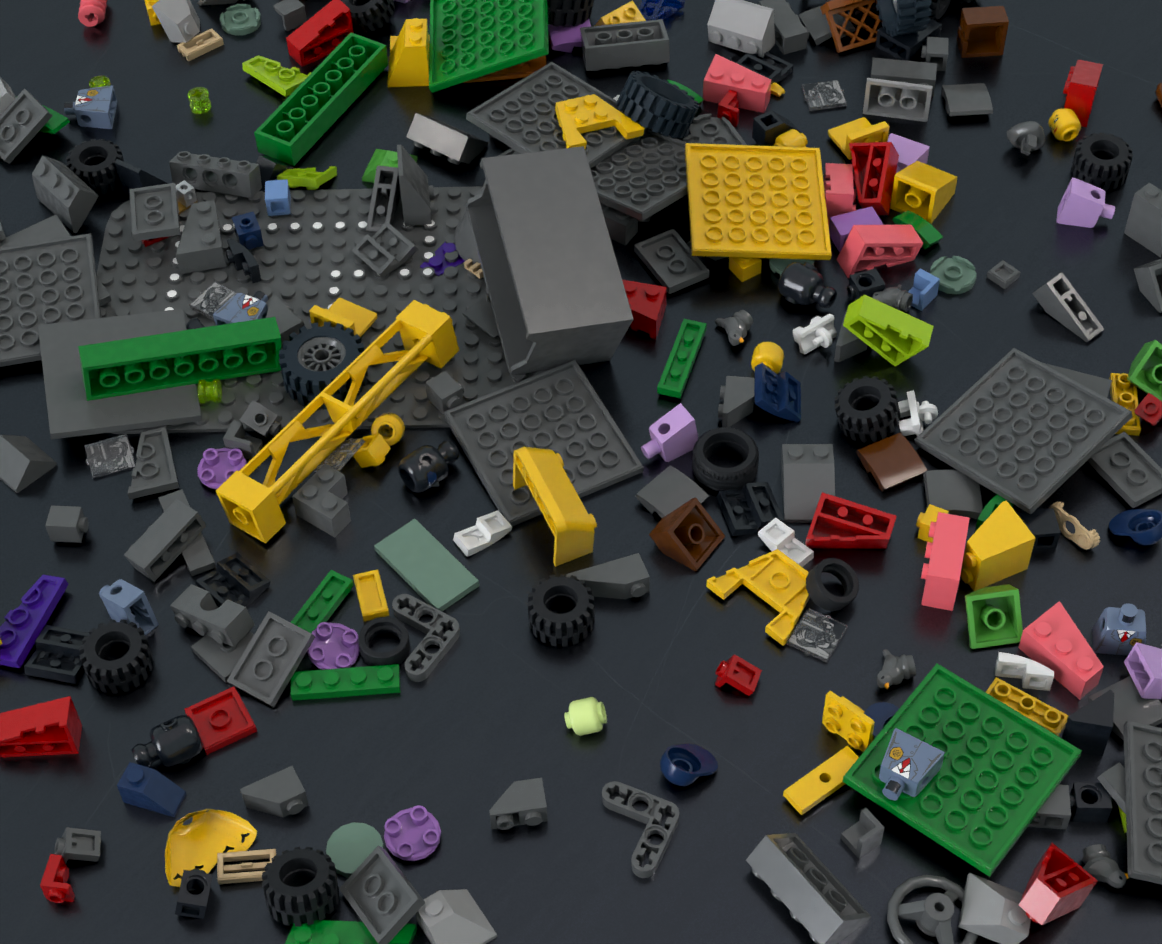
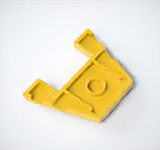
M595 94L556 102L555 112L559 126L562 127V137L566 142V148L584 146V149H586L587 141L581 135L582 133L615 126L626 140L640 137L644 134L643 126L634 122Z
M778 549L749 561V564L739 569L734 567L727 570L725 575L718 578L713 576L706 581V587L723 600L743 584L780 612L778 616L766 625L765 632L782 646L789 639L810 598L806 589V578L809 572Z

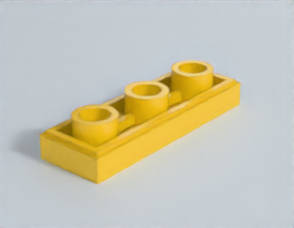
M1111 373L1109 380H1112L1110 386L1111 400L1132 411V418L1115 434L1126 432L1128 435L1139 436L1141 431L1140 417L1134 413L1138 406L1137 387L1127 380L1128 374Z
M997 677L986 691L987 694L1057 736H1060L1065 728L1069 715Z
M847 745L785 789L783 796L803 815L845 785L843 776L859 757Z

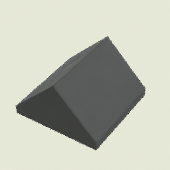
M0 435V479L14 492L19 493L57 465L50 456L26 436Z

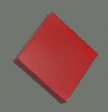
M235 686L184 709L185 714L192 718L199 732L206 755L257 732L256 725Z

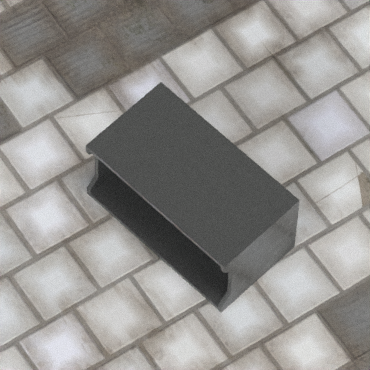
M584 146L482 158L480 167L484 170L486 177L481 193L467 200L465 207L510 375L550 370L573 360H576L578 365L610 361L631 325L633 316Z

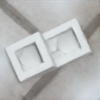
M497 510L477 518L475 526L454 533L453 541L468 557L500 540L512 530V526Z
M774 518L758 531V536L771 551L780 550L801 567L814 558V551L795 538V531L777 518Z
M999 652L995 665V676L1022 679V688L1050 691L1054 671L1036 661L1014 654Z

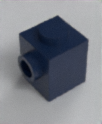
M254 211L232 217L238 243L247 250L264 246L261 229Z

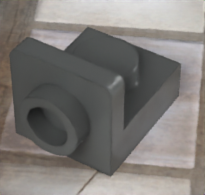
M66 827L62 837L56 840L54 852L56 855H62L65 864L68 859L97 862L100 857L101 831Z

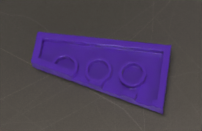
M42 575L21 598L22 603L20 606L10 610L4 617L6 621L0 627V639L2 641L0 645V665L21 668L35 640L40 635L69 585L65 578Z

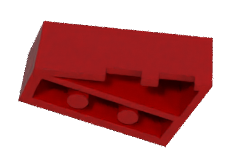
M341 0L329 2L286 38L289 55L301 67L329 55L351 32L353 33L350 9Z
M1077 60L1076 66H1071L1065 83L1063 94H1067L1064 109H1072L1077 115L1081 127L1087 128L1103 64Z
M892 142L849 143L859 204L863 209L872 206L877 215H889L894 177L899 159L898 152Z
M622 280L633 316L631 329L635 331L640 329L649 333L650 338L656 340L666 309L667 287Z
M822 492L805 545L808 548L887 549L897 516Z
M71 696L0 713V757L79 754L82 723Z
M1051 843L1034 868L1018 906L1025 911L1029 919L1044 925L1080 908L1098 880L1055 844Z

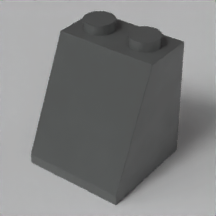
M1148 183L1134 194L1124 234L1159 257L1162 256V190Z

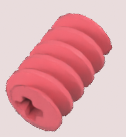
M81 0L78 12L79 21L87 27H94L103 22L107 0Z

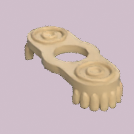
M1057 501L1049 507L1054 509L1059 529L1066 538L1072 540L1085 550L1099 545L1100 536H1098L1099 534L1096 530L1088 531L1080 524L1076 517L1062 509L1064 503ZM1066 521H1070L1074 525V534L1067 530Z

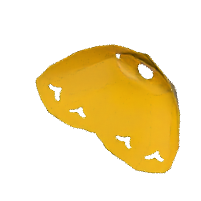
M204 809L187 814L178 820L173 829L168 833L165 849V873L169 885L180 887L182 879L177 878L174 880V877H176L177 873L182 876L183 870L190 871L195 869V866L204 865L199 870L209 874L217 863V853H223L226 846L234 847L233 850H228L227 852L247 851L257 836V830L247 820L227 811ZM193 817L190 824L183 825V822ZM249 833V835L245 837V841L242 843L241 834Z

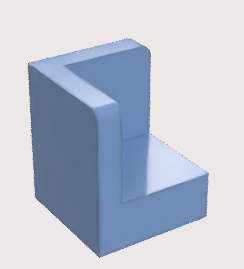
M288 179L265 182V203L268 216L291 214V195Z
M920 268L915 273L913 287L908 291V293L913 294L911 306L922 311L937 296L940 279Z

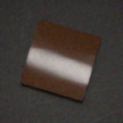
M901 433L856 451L867 474L872 473L881 492L922 476L927 471L915 449Z

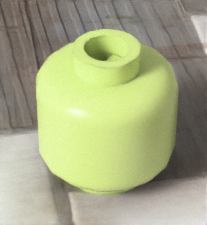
M594 697L572 701L569 704V712L564 714L567 728H572L578 736L599 732L602 730L603 724L607 723L603 702H598Z

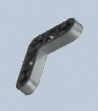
M401 594L396 596L392 602L394 616L400 621L427 634L405 661L407 678L413 682H421L431 674L460 636L459 623L455 618L409 594ZM425 614L433 617L428 623L419 621V618ZM429 645H437L440 647L439 651H437L436 653H428L425 651V649Z
M612 781L605 784L602 789V803L606 808L647 824L632 854L631 868L636 876L649 878L656 872L678 826L679 808L670 801L621 782ZM615 792L619 793V797L616 796L614 800L610 799V795H613ZM629 796L628 805L626 806L624 805V801H627V797ZM636 801H644L648 804V808L644 811H637L632 805ZM669 812L671 817L667 818L665 827L661 826L662 815ZM652 834H659L664 840L659 845H653L647 839ZM646 851L649 852V864L640 867L639 862H643L646 857Z

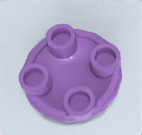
M209 448L204 451L203 458L198 465V477L204 485L209 488L218 489L236 470L240 471L247 464L246 459L238 448Z
M322 622L312 631L311 634L315 636V639L307 653L309 659L317 668L322 670L349 668L356 662L360 649L358 634L355 630L339 623Z
M417 805L413 808L401 810L385 822L384 839L386 847L394 856L402 860L417 861L424 859L433 853L440 843L441 829L439 822L423 806Z

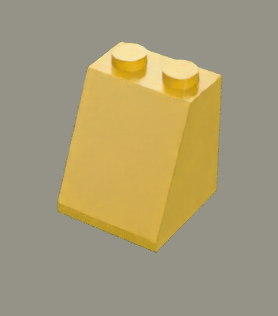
M414 18L405 20L389 55L388 87L429 86V33L427 19Z
M916 161L895 174L890 209L900 213L909 210L932 224L955 194L958 177Z
M1007 500L1003 501L966 543L961 578L966 584L970 585L973 591L1028 569L1036 538Z

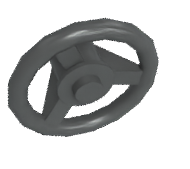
M922 875L907 879L895 888L888 901L887 922L894 939L899 944H914L902 930L899 918L915 920L918 928L929 936H936L939 944H954L951 917L954 913V903L957 899L961 904L963 903L964 889L960 885L940 876ZM931 886L942 888L946 891L944 894L933 893L926 900L901 904L904 896L915 888ZM967 931L960 944H975L979 935Z

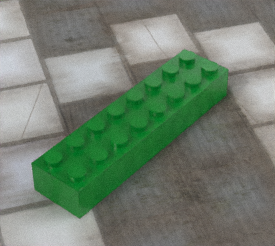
M351 32L254 132L258 152L294 166L388 66L386 45Z
M275 317L78 346L87 401L281 371L279 363L281 335Z

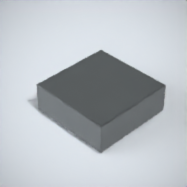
M1002 260L988 271L987 278L1003 289H1006L1020 278L1021 272Z

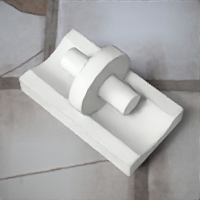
M829 313L822 318L816 316L811 319L810 325L807 327L799 326L793 330L794 341L799 344L800 353L805 355L819 346L827 348L832 345V339L837 336V331L834 327V315Z
M912 390L907 392L908 399L898 402L901 418L911 416V418L899 421V427L903 436L916 434L918 437L924 431L923 421L926 424H931L932 420L938 415V409L935 405L929 404L928 401H923L920 406L919 402L916 401L915 392Z

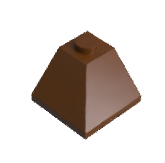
M692 498L663 517L649 534L663 554L694 571L699 569L725 537L724 533L697 498Z

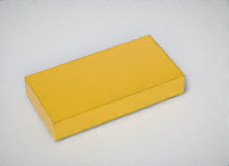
M379 570L353 575L363 621L389 616Z

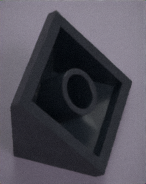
M119 159L115 162L122 191L129 195V189L168 184Z
M1112 690L1107 691L1068 716L1061 738L1082 750L1084 754L1103 756L1113 728L1114 692Z

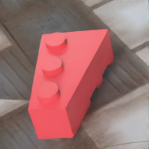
M715 54L703 80L704 101L719 104L731 89L738 92V108L765 113L770 101L771 79Z
M825 163L824 189L828 226L830 217L856 211V205H853L856 201V189H854L856 183L852 164Z
M853 225L838 255L837 262L847 278H850V275L859 271L871 270L874 267L885 264L887 267L913 261L923 242L912 225Z
M938 512L936 522L931 521L928 537H932L933 542H927L924 558H929V564L923 563L921 579H926L921 605L953 611L960 581L969 517Z
M1060 601L1022 632L1018 648L1033 661L1053 670L1054 679L1079 700L1098 685L1104 666Z

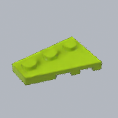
M259 55L242 63L243 71L285 97L291 95L311 74V72L308 75L300 73V69L296 67L291 69L282 67L280 62Z

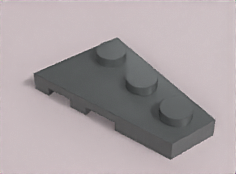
M166 427L141 432L136 453V465L131 475L132 483L127 493L129 500L179 488Z

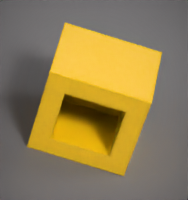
M729 257V269L741 282L761 273L762 260L760 258Z
M379 433L363 437L356 445L362 446L354 448L351 453L355 452L352 456L362 468L376 467L384 462L385 455L391 448Z
M929 504L926 512H921L916 522V527H919L918 538L932 543L933 538L928 537L931 521L936 522L938 512L949 514V511Z

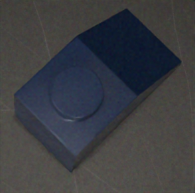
M129 762L117 784L124 803L175 817L186 796L185 790L157 770Z

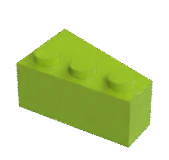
M863 295L848 305L843 322L845 328L894 366L899 365L929 347L934 327L867 295Z

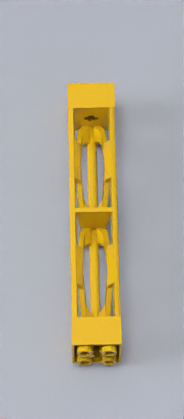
M413 300L395 317L396 320L240 471L236 470L216 490L229 523L266 544L286 524L279 505L424 361L442 368L459 351L451 317L445 312L437 311L427 304ZM399 331L405 350L383 354L380 348ZM398 361L354 405L368 366ZM351 377L352 383L345 401L342 402L332 397ZM325 404L335 424L304 429L302 424L320 406ZM322 436L275 482L289 442ZM270 455L273 459L263 484L248 477Z

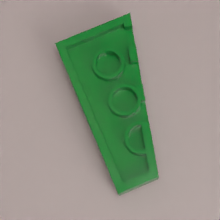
M315 920L314 924L308 925V923H304L302 926L297 927L293 924L285 944H378L363 922ZM406 924L389 944H412L417 931V925Z

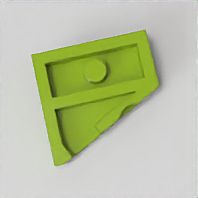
M329 166V169L324 172H316V167L287 169L277 175V180L288 179L289 188L302 186L308 190H316L319 186L337 175V167Z

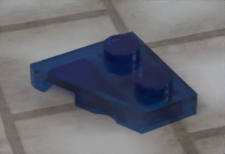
M642 0L638 9L646 21L665 20L684 8L685 0Z

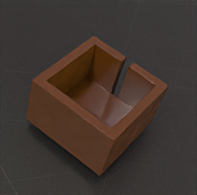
M1004 6L962 8L957 36V45L961 58L1003 55L1009 25Z

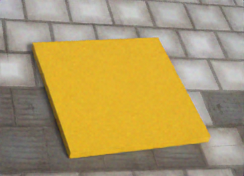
M685 144L692 256L831 259L832 253L820 148Z

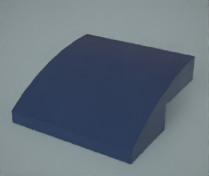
M760 363L755 366V404L775 416L798 422L801 420V383L786 371L777 375L765 364Z

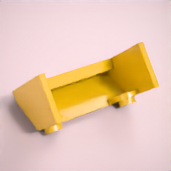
M521 447L514 450L513 487L516 490L526 485L528 486L555 537L553 558L555 567L592 553L594 529L597 528V523L594 516L586 511L563 468L564 463L559 453L555 454L550 449Z

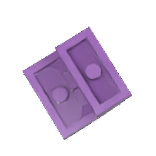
M589 19L578 26L571 25L570 27H555L548 24V37L552 50L572 53L574 46L582 48L580 28L591 27Z

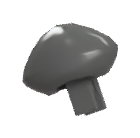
M1021 122L1007 131V139L1014 147L1021 149V153L1029 155L1030 151L1042 148L1045 144V134L1038 122Z

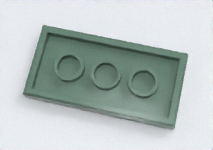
M413 519L374 545L375 551L427 604L442 612L479 587V580L416 519Z

